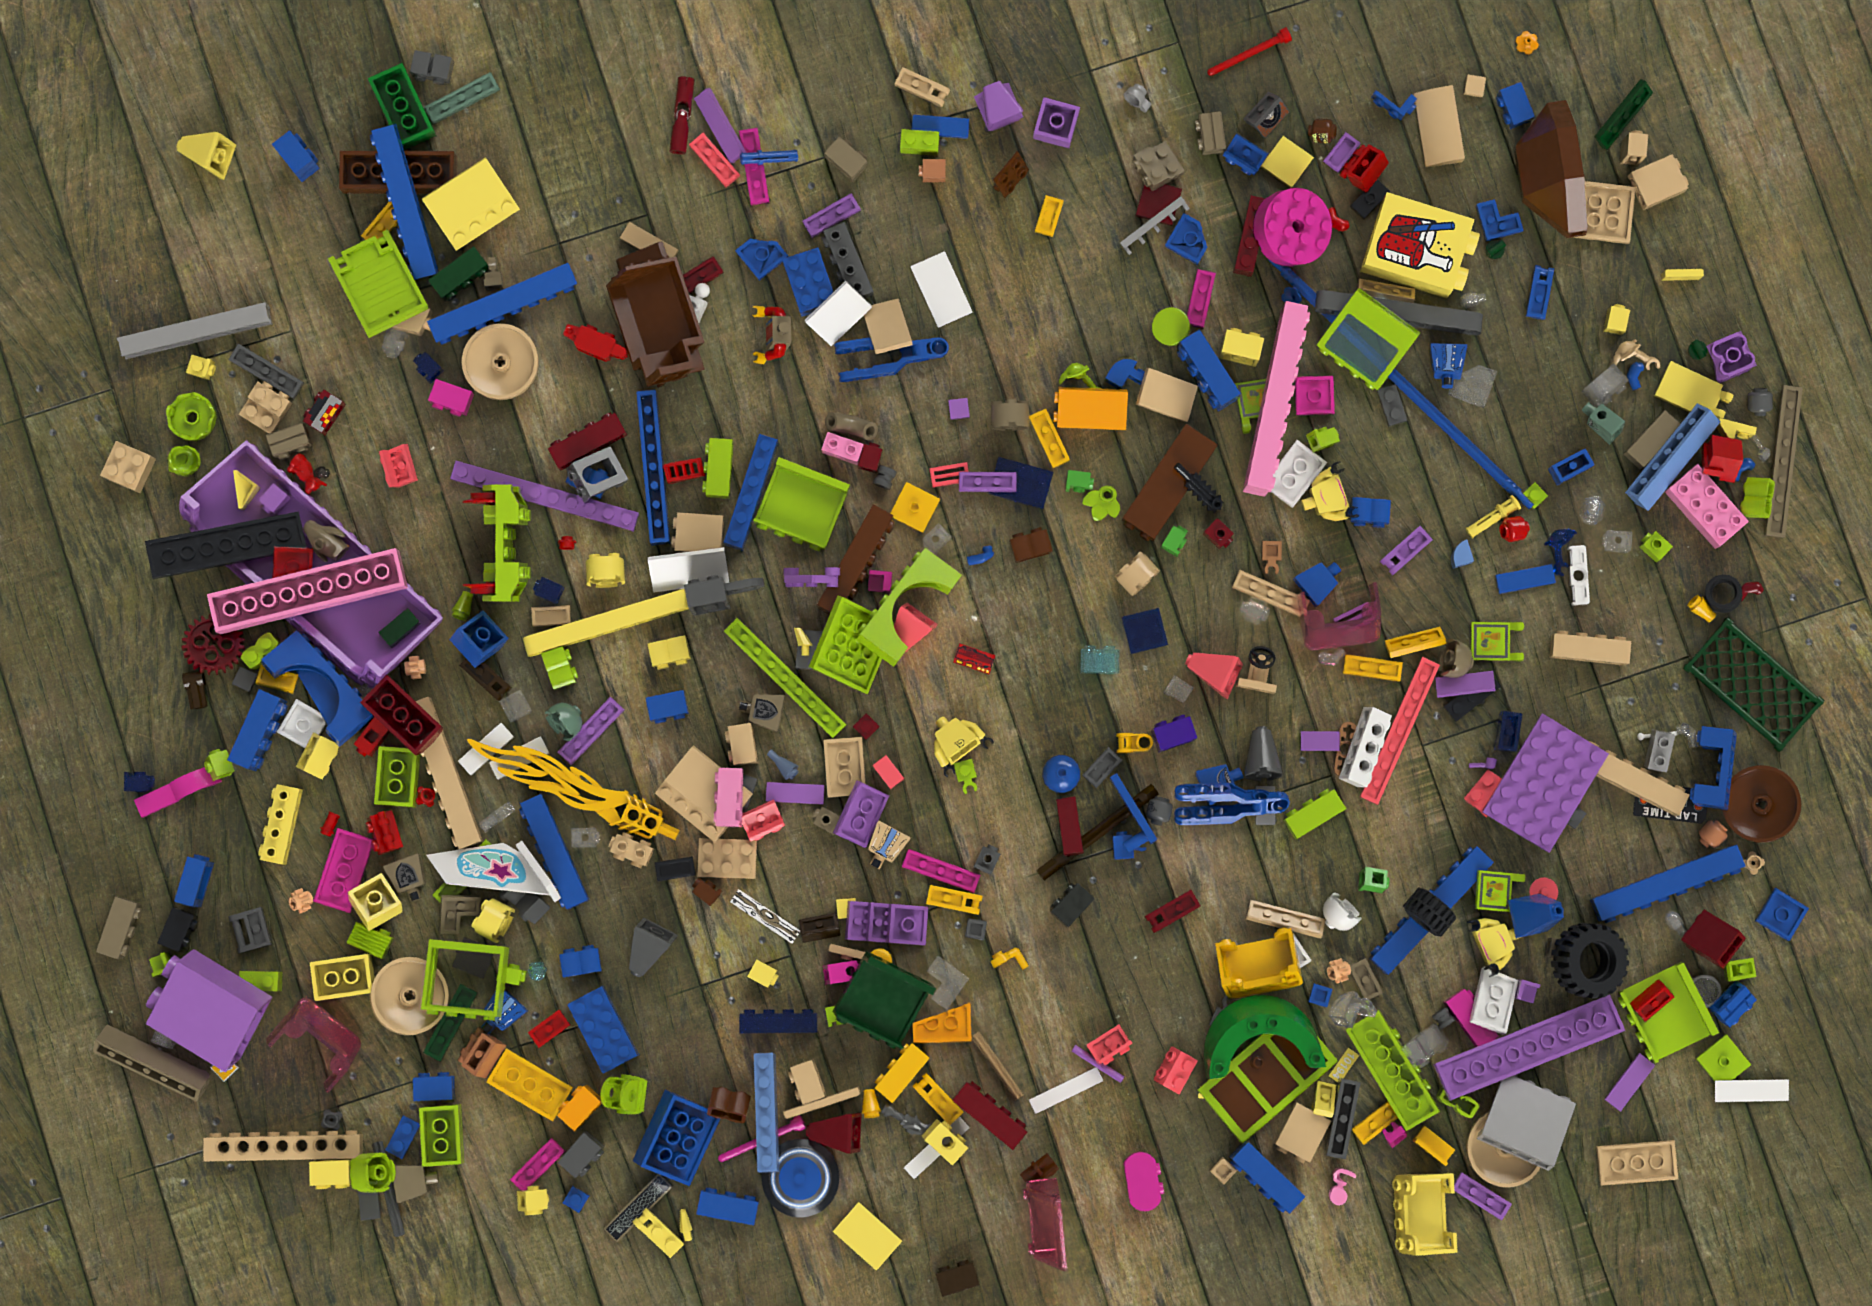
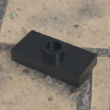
M1377 179L1368 192L1364 191L1350 207L1360 217L1365 219L1382 201L1387 192L1390 193V190Z

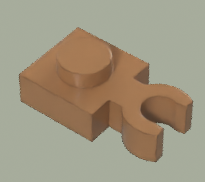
M1262 541V561H1267L1264 573L1268 574V568L1273 567L1275 574H1278L1279 567L1276 561L1282 560V541Z

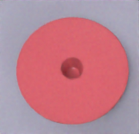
M1538 878L1531 884L1529 893L1530 895L1542 894L1556 900L1558 897V887L1549 878Z

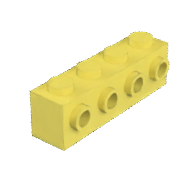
M279 784L276 785V788H273L271 794L273 803L267 812V818H269L268 826L265 825L263 830L264 844L260 845L258 853L261 856L260 860L282 865L287 864L302 797V789Z

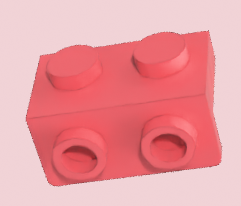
M402 444L390 450L379 451L380 462L383 465L385 480L389 487L400 488L418 480L408 444Z
M1488 769L1465 796L1464 800L1479 810L1483 816L1487 817L1482 811L1502 778Z
M774 799L742 813V825L750 841L760 840L764 835L778 832L785 826Z
M1118 1024L1086 1046L1097 1064L1103 1063L1105 1066L1115 1060L1113 1056L1118 1052L1120 1055H1123L1129 1051V1045L1133 1043L1131 1040L1129 1041Z
M1172 1046L1166 1053L1165 1059L1156 1071L1153 1080L1180 1095L1198 1060Z

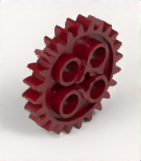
M209 614L208 619H205L202 615L201 622L194 619L195 626L188 625L190 632L184 631V635L187 638H182V643L185 644L182 646V650L186 651L183 655L184 658H188V664L194 663V670L200 667V673H203L206 669L208 675L212 671H215V674L218 675L219 670L226 673V667L232 670V663L239 664L237 657L241 658L242 653L240 651H245V646L241 645L245 643V638H241L243 631L237 632L238 630L224 634H211V631L215 629L211 614ZM203 632H206L208 634L209 638L214 644L217 643V648L223 655H225L224 657H221L219 655L214 645L210 646V641L203 634ZM197 640L205 641L201 646L195 644ZM226 643L232 644L230 649L222 648ZM210 654L217 656L214 660L206 659Z

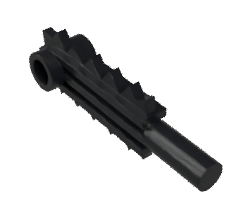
M1177 463L1174 469L1185 479L1184 486L1187 487V491L1192 490V496L1197 495V501L1202 500V506H1207V511L1211 510L1215 513L1217 510H1221L1224 503L1221 500V495L1216 496V490L1211 491V485L1206 486V480L1201 481V475H1198L1197 472L1190 474L1180 463Z

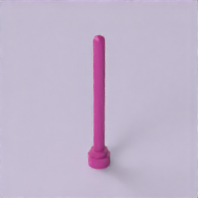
M797 1115L793 1117L789 1124L778 1128V1137L792 1130L800 1132L806 1129L802 1116ZM756 1139L719 1155L718 1160L724 1162L757 1147Z

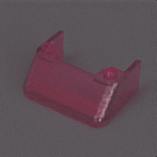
M1377 582L1369 585L1371 602L1363 606L1362 619L1325 624L1323 614L1320 611H1307L1305 592H1300L1297 595L1305 647L1311 651L1376 642L1381 635V606Z
M302 998L266 1038L267 1045L271 1048L283 1033L290 1038L296 1039L301 1037L305 1031H308L335 1053L330 1061V1068L333 1073L323 1083L325 1091L329 1093L350 1068L361 1047V1041L354 1032L310 998Z

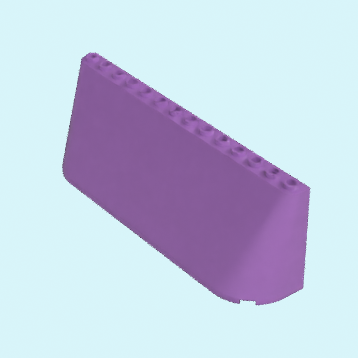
M247 440L180 497V514L183 520L190 523L191 527L189 530L194 532L277 516L273 512L268 514L261 508L262 503L258 501L274 483L291 497L277 515L299 511L302 529L309 520L316 521L322 526L337 527L345 535L344 538H340L345 544L350 546L345 555L338 561L327 557L328 562H324L313 550L312 568L372 554L371 550L366 545H362L353 533L343 528L340 521L334 520L324 507H320L315 503L311 495L305 494L299 484L292 482L282 469L274 466L269 457H264L259 452V449ZM234 470H238L261 488L245 510L238 508ZM303 530L307 548H312V545ZM273 556L225 566L247 585L272 579ZM407 583V589L285 618V620L299 633H304L309 638L310 643L317 647L349 678L360 685L365 683L368 684L369 688H374L386 674L388 675L442 622L443 617L437 609L432 608L423 596L417 595L411 585ZM409 608L421 624L391 648L378 632L405 609Z

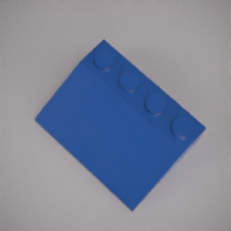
M665 1089L632 1161L640 1167L690 1186L720 1118L707 1115L708 1108Z

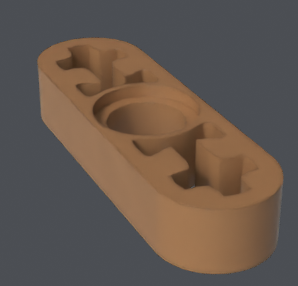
M1345 722L1340 726V747L1343 744L1351 745L1350 741H1341V737L1343 739L1346 738V732L1343 731V728H1347V725H1349L1353 733L1349 734L1348 739H1353L1356 730L1354 723ZM1340 751L1335 753L1333 771L1338 777L1341 771L1337 767L1342 765V760H1338V757L1346 759L1347 756L1343 755Z

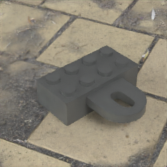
M715 575L707 577L706 581L701 582L699 579L689 580L688 584L684 585L688 608L693 616L731 609L729 595L757 590L765 585L763 578H751L725 583L723 578Z

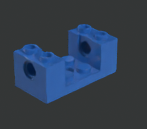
M1702 726L1701 731H1698L1697 742H1699L1704 750L1722 751L1719 753L1718 758L1721 771H1717L1716 783L1719 786L1695 784V788H1691L1690 800L1698 807L1728 810L1737 733L1733 729Z

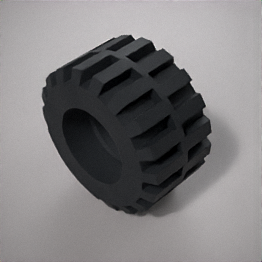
M1418 887L1403 905L1406 913L1414 921L1435 936L1442 937L1456 920L1454 912L1444 902L1423 888Z

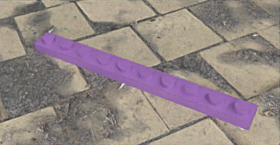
M455 461L450 478L451 480L482 488V485L518 486L525 501L633 532L639 517V513L593 499H589L584 503L583 499L578 495L460 461Z

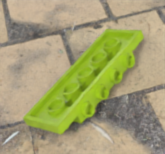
M1380 1010L1346 1029V1032L1406 1131L1440 1112V1109L1430 1095L1429 1090L1432 1089L1430 1083L1426 1078L1424 1080L1421 1078L1419 1073L1422 1071L1417 1062L1412 1063L1409 1058L1411 1052L1406 1045L1402 1046L1399 1039L1401 1036L1396 1028L1392 1029L1388 1025Z

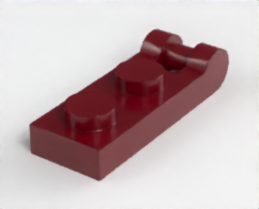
M1189 890L1144 917L1146 921L1150 922L1151 929L1155 933L1201 907L1192 890ZM1160 914L1164 920L1161 923L1156 919V916Z

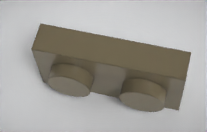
M1366 958L1350 965L1351 974L1364 1001H1368L1383 993Z

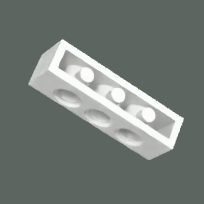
M1363 707L1339 779L1356 787L1368 786L1372 780L1373 769L1378 762L1379 751L1384 745V737L1390 727L1392 715L1374 707Z

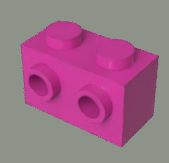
M435 379L428 401L435 409L442 411L445 408L450 410V413L460 417L461 414L467 416L474 394L470 390Z

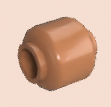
M1709 820L1698 832L1701 837L1699 841L1706 848L1709 846L1718 848L1728 837L1727 829L1718 820Z

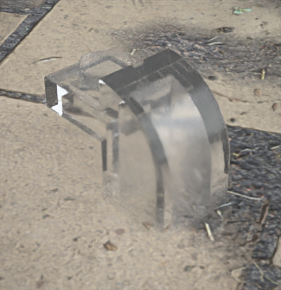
M1356 991L1342 994L1335 1000L1328 1016L1336 1026L1353 1028L1358 1015L1375 1017L1377 1010L1369 999H1361Z

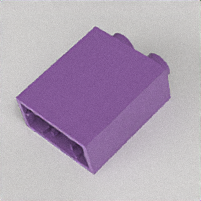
M194 949L181 959L174 955L162 972V976L168 979L164 989L158 986L146 1003V1007L153 1010L146 1024L226 1072L241 1059L273 997Z

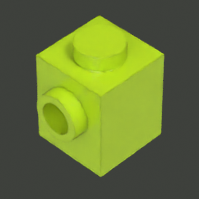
M1657 531L1652 534L1648 532L1641 539L1643 543L1640 546L1655 562L1660 561L1673 547Z
M220 749L209 752L205 759V770L207 773H210L213 781L230 776L235 771L232 762L227 760L229 757L227 749L220 751Z

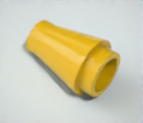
M1696 595L1689 601L1687 605L1690 608L1689 610L1707 622H1711L1716 617V613L1711 609L1703 596Z
M875 1089L863 1090L862 1114H864V1118L879 1117L881 1110Z

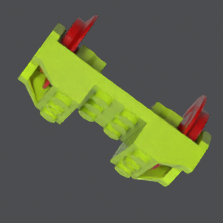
M482 485V491L485 493H470V499L464 500L463 503L486 504L483 505L484 524H495V563H484L483 582H486V584L462 585L470 588V594H484L482 595V601L520 602V595L526 587L528 579L531 578V568L528 567V563L513 562V559L516 558V549L513 548L516 530L513 529V525H528V521H531V510H528V505L520 493V487L513 485Z

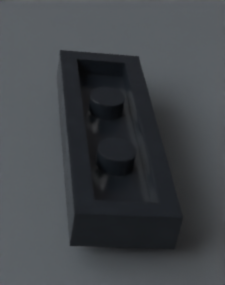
M1494 678L1495 690H1497L1501 685ZM1495 691L1458 695L1443 708L1457 722Z

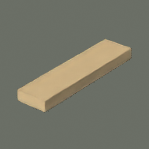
M1239 570L1232 586L1233 589L1303 618L1310 602L1305 597L1242 570Z
M1250 900L1246 920L1277 928H1291L1293 932L1320 939L1322 938L1325 925L1324 918Z

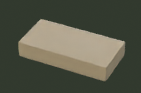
M570 605L531 607L532 627L561 626L571 623Z

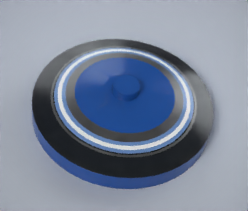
M793 1139L780 1144V1172L762 1173V1187L768 1201L778 1211L791 1217H809L821 1212L832 1202L839 1187L840 1176L835 1158L823 1145L809 1139Z

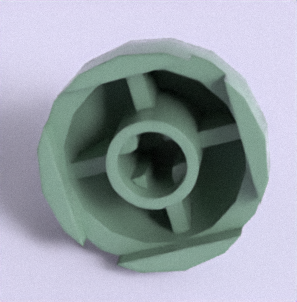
M561 702L550 707L545 712V714H548L546 720L557 734L561 732L564 735L562 739L570 741L581 731L582 718L580 715L582 713L577 706Z

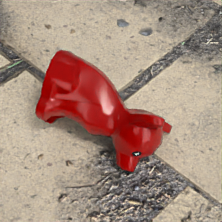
M304 454L294 456L287 471L297 475L301 481L305 482V492L307 494L318 490L321 485L327 486L325 482L314 477L312 465Z

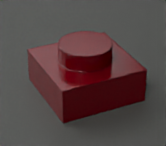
M867 713L853 726L865 740L880 727Z

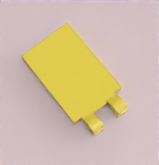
M1670 361L1654 396L1689 413L1698 403L1710 409L1718 419H1723L1726 412L1716 408L1719 400L1729 404L1734 395L1722 391V384Z

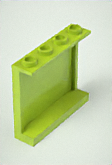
M778 457L776 468L753 522L761 530L767 531V528L774 531L773 534L779 537L789 536L792 538L791 541L800 545L803 542L810 545L809 548L820 552L821 549L825 550L849 492L850 484Z

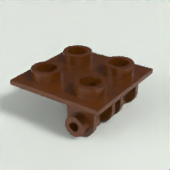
M1018 151L993 179V188L997 192L1000 191L1004 198L1013 192L1015 186L1026 176L1029 170Z

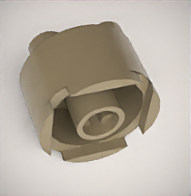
M1007 399L1005 403L1001 401L991 402L992 430L1005 431V429H1012V431L1028 429L1029 401Z

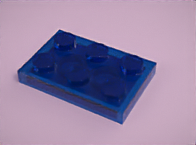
M998 457L994 472H1016L1017 489L1016 492H988V494L1044 509L1053 472Z

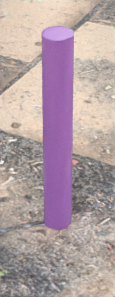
M1077 1045L1073 1047V1053L1121 1083L1124 1078L1123 1075L1108 1065L1104 1066L1103 1063L1098 1065L1091 1054Z

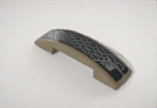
M657 1174L616 1215L604 1230L618 1242L634 1226L632 1221L636 1217L639 1218L645 1208L650 1210L673 1186L662 1175Z

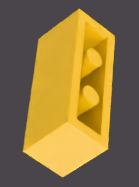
M906 1043L903 1050L901 1049L899 1052L902 1054L898 1060L893 1059L887 1066L889 1071L885 1076L881 1073L874 1082L877 1084L875 1089L892 1103L930 1058L913 1043L910 1045Z

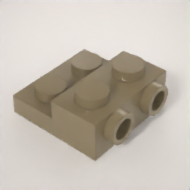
M1166 141L1153 148L1148 147L1133 156L1132 165L1134 169L1140 172L1143 183L1146 187L1149 186L1151 191L1162 187L1185 173V170Z

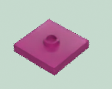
M1333 376L1295 378L1296 415L1335 414Z

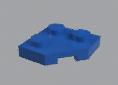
M1183 213L1165 247L1198 265L1207 250L1201 223Z
M749 239L735 250L759 281L783 262L782 259L789 257L777 241Z

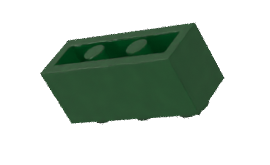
M473 246L428 281L444 302L446 300L450 301L457 296V292L462 288L467 289L470 287L474 279L483 277L488 272L489 266Z

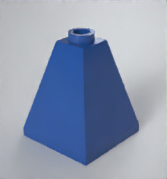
M1542 894L1508 900L1516 938L1548 932L1564 918L1561 902Z

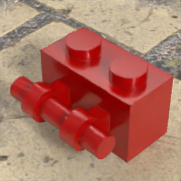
M1370 144L1367 147L1361 145L1359 149L1354 151L1351 160L1344 164L1343 170L1339 175L1344 179L1348 176L1353 186L1367 193L1389 162L1383 151Z
M392 810L381 811L367 818L366 828L368 833L372 834L373 840L371 844L374 852L377 851L378 855H382L403 847Z

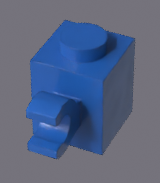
M1127 831L1116 832V836H1112L1114 860L1134 858L1133 850L1128 853L1123 845V842L1132 837V835H1128ZM1137 847L1134 850L1145 851L1147 849L1146 847Z

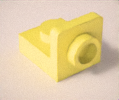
M191 355L186 373L210 380V377L215 373L216 365H214L215 362L212 359Z

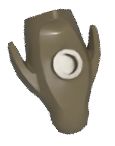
M309 520L304 524L303 530L315 554L322 561L328 562L327 557L338 561L349 549L350 546L345 544L340 538L345 537L344 533L337 527L322 526L313 520Z

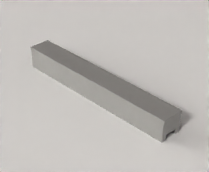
M264 302L118 337L117 341L119 342L122 357L125 356V359H130L272 325L270 307Z

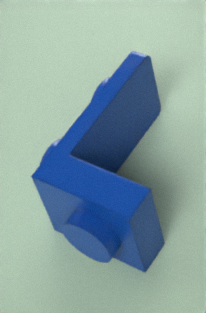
M1375 90L1371 97L1378 107H1384L1394 119L1402 120L1407 113L1410 115L1417 107L1415 105L1417 98L1412 94L1400 108L1377 90Z

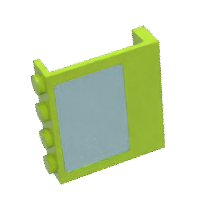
M1358 288L1316 346L1319 347L1318 350L1326 356L1329 354L1333 357L1337 365L1348 368L1352 376L1363 379L1367 387L1372 390L1374 388L1378 390L1421 332L1365 291Z

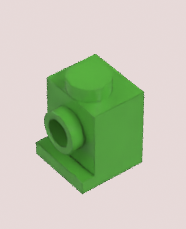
M1068 470L1065 492H1069L1070 488L1078 493H1084L1085 490L1089 489L1093 490L1094 478H1090L1091 473Z
M1179 525L1177 527L1173 526L1161 548L1177 557L1180 553L1177 549L1180 548L1182 550L1187 541L1184 537L1188 531Z
M1365 867L1359 873L1358 891L1365 890L1383 893L1388 889L1390 879L1387 877L1388 870Z

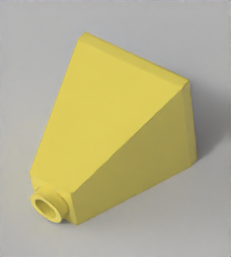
M219 132L182 136L181 140L177 143V151L218 178L225 179L236 144Z

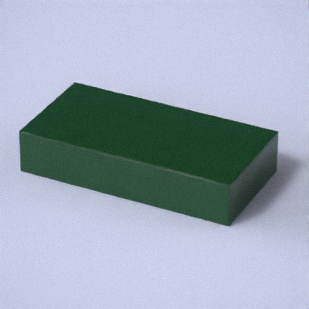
M407 608L378 633L393 648L418 627L421 622Z

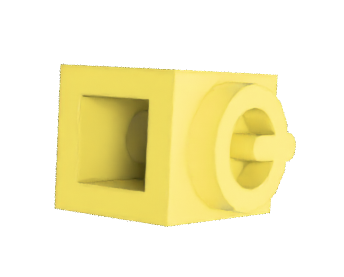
M539 1185L528 1186L527 1190L517 1191L518 1211H524L525 1215L542 1214L543 1209H548L549 1196L547 1189H539Z

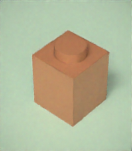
M923 159V165H919V176H923V182H945V159Z

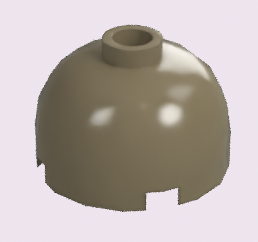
M1449 639L1446 641L1445 645L1447 647L1445 651L1441 650L1438 659L1440 666L1438 670L1442 671L1441 676L1459 678L1473 667L1474 659L1472 658L1471 649L1464 642Z

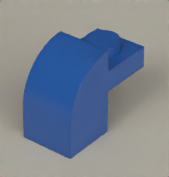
M1123 359L1111 367L1104 381L1117 389H1122L1128 378L1141 385L1145 371L1139 368L1137 370L1134 369L1137 361Z

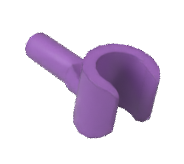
M1487 757L1486 763H1469V768L1482 767L1492 770L1495 768L1497 760Z

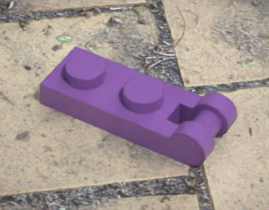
M1419 526L1380 562L1383 566L1386 565L1389 568V572L1393 576L1433 539ZM1394 556L1400 561L1396 565L1391 560Z

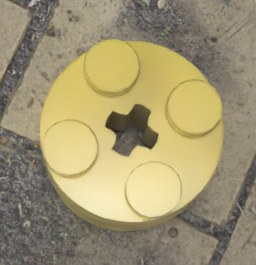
M609 553L608 556H600V554L589 555V559L586 560V584L591 587V583L596 584V588L617 587L619 582L622 585L625 584L624 559L620 558L619 553Z
M494 898L490 901L486 899L481 905L482 912L479 917L474 919L471 927L475 928V933L494 943H498L500 940L497 938L500 935L504 936L513 920L510 914L511 912L514 913L515 909Z

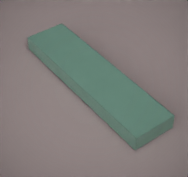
M489 72L428 104L424 108L434 125L499 91L500 88L492 73Z

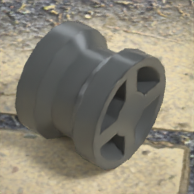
M1448 1006L1443 1007L1432 1015V1018L1439 1023L1440 1029L1447 1027L1457 1019L1454 1015H1451Z

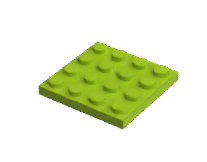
M837 596L809 668L868 695L882 658L857 640L860 635L857 631L863 623L868 624L871 619L868 617L872 611L842 596Z

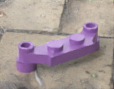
M825 567V575H799V568H784L785 587H804V583H806V587H817L818 583H827L826 587H838L840 568Z

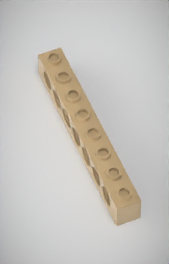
M348 1130L346 1134H338V1131H326V1135H319V1131H307V1135H299V1131L287 1132V1135H280V1132H268V1136H260V1132H249L248 1136H241V1133H229V1136L221 1137V1133H209V1137L203 1138V1161L353 1159L363 1153V1134H357V1130ZM321 1139L327 1144L325 1150H321L318 1147V1142ZM340 1139L346 1142L344 1150L339 1149L337 1146ZM282 1140L288 1144L286 1151H282L279 1148V1143ZM301 1140H304L307 1143V1148L305 1151L299 1148V1142ZM223 1141L229 1144V1150L227 1152H224L221 1149V1144ZM242 1141H246L249 1145L246 1152L240 1148ZM261 1141L267 1142V1151L260 1149Z

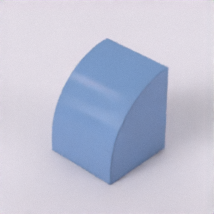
M1468 540L1462 541L1453 550L1451 555L1453 569L1474 562Z

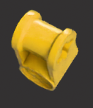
M1116 734V737H1118L1116 753L1147 752L1152 748L1153 739L1148 734ZM1141 738H1147L1150 741V745L1147 748L1140 747L1139 740Z

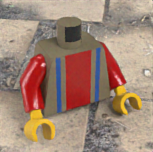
M753 306L752 308L757 309V314L752 315L753 317L766 316L765 354L757 351L753 353L754 356L758 357L753 362L762 365L765 364L766 360L770 361L785 355L791 344V317L786 316L785 311L781 307L765 308L764 306Z

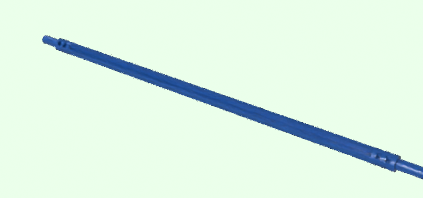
M1268 259L1281 272L1280 275L1293 287L1297 288L1298 292L1315 307L1317 293L1288 266L1278 265ZM1322 314L1331 324L1337 318L1336 315ZM1343 319L1337 329L1379 370L1384 372L1389 362ZM1395 368L1393 369L1388 378L1510 495L1516 497L1528 509L1534 505L1521 492L1522 489L1405 377Z

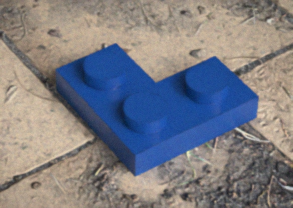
M1495 199L1476 204L1486 242L1523 232L1518 212L1500 217Z

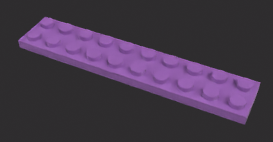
M1608 995L1434 1064V1067L1448 1100L1451 1101L1626 1030L1611 996Z

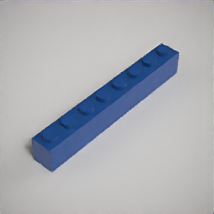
M397 124L371 130V143L373 146H376L378 152L375 153L378 164H381L383 170L381 172L382 181L388 187L386 191L389 202L392 201L394 208L392 209V215L399 225L397 233L399 238L403 239V253L405 257H408L410 263L408 269L414 279L437 274L439 270Z
M566 263L427 321V324L435 342H440L443 345L452 341L450 338L457 334L458 337L469 334V329L475 327L476 330L486 327V322L493 320L496 323L505 319L503 316L505 314L511 313V315L522 312V307L528 305L529 308L539 305V300L546 298L548 301L556 298V293L564 291L565 294L575 290L574 286L577 285V281L569 263Z
M656 390L638 391L636 393L649 539L652 546L671 544L658 396Z
M1732 845L1592 898L1590 902L1597 920H1604L1605 923L1616 920L1615 916L1619 914L1627 916L1634 913L1633 909L1640 907L1641 910L1652 906L1651 902L1658 900L1661 903L1669 900V895L1674 893L1677 896L1688 892L1687 888L1693 886L1694 889L1703 887L1708 880L1716 882L1723 879L1722 875L1730 873L1731 876L1742 872L1740 868L1746 865L1738 845Z
M1477 846L1469 847L1462 854L1464 858L1460 862L1456 861L1449 868L1451 872L1447 876L1442 875L1436 882L1438 886L1434 890H1428L1450 909L1477 881V870L1486 871L1494 863ZM1410 916L1407 919L1403 917L1397 923L1398 928L1394 933L1390 931L1383 938L1385 942L1381 946L1377 945L1370 952L1372 956L1369 959L1386 975H1389L1428 933L1426 929Z

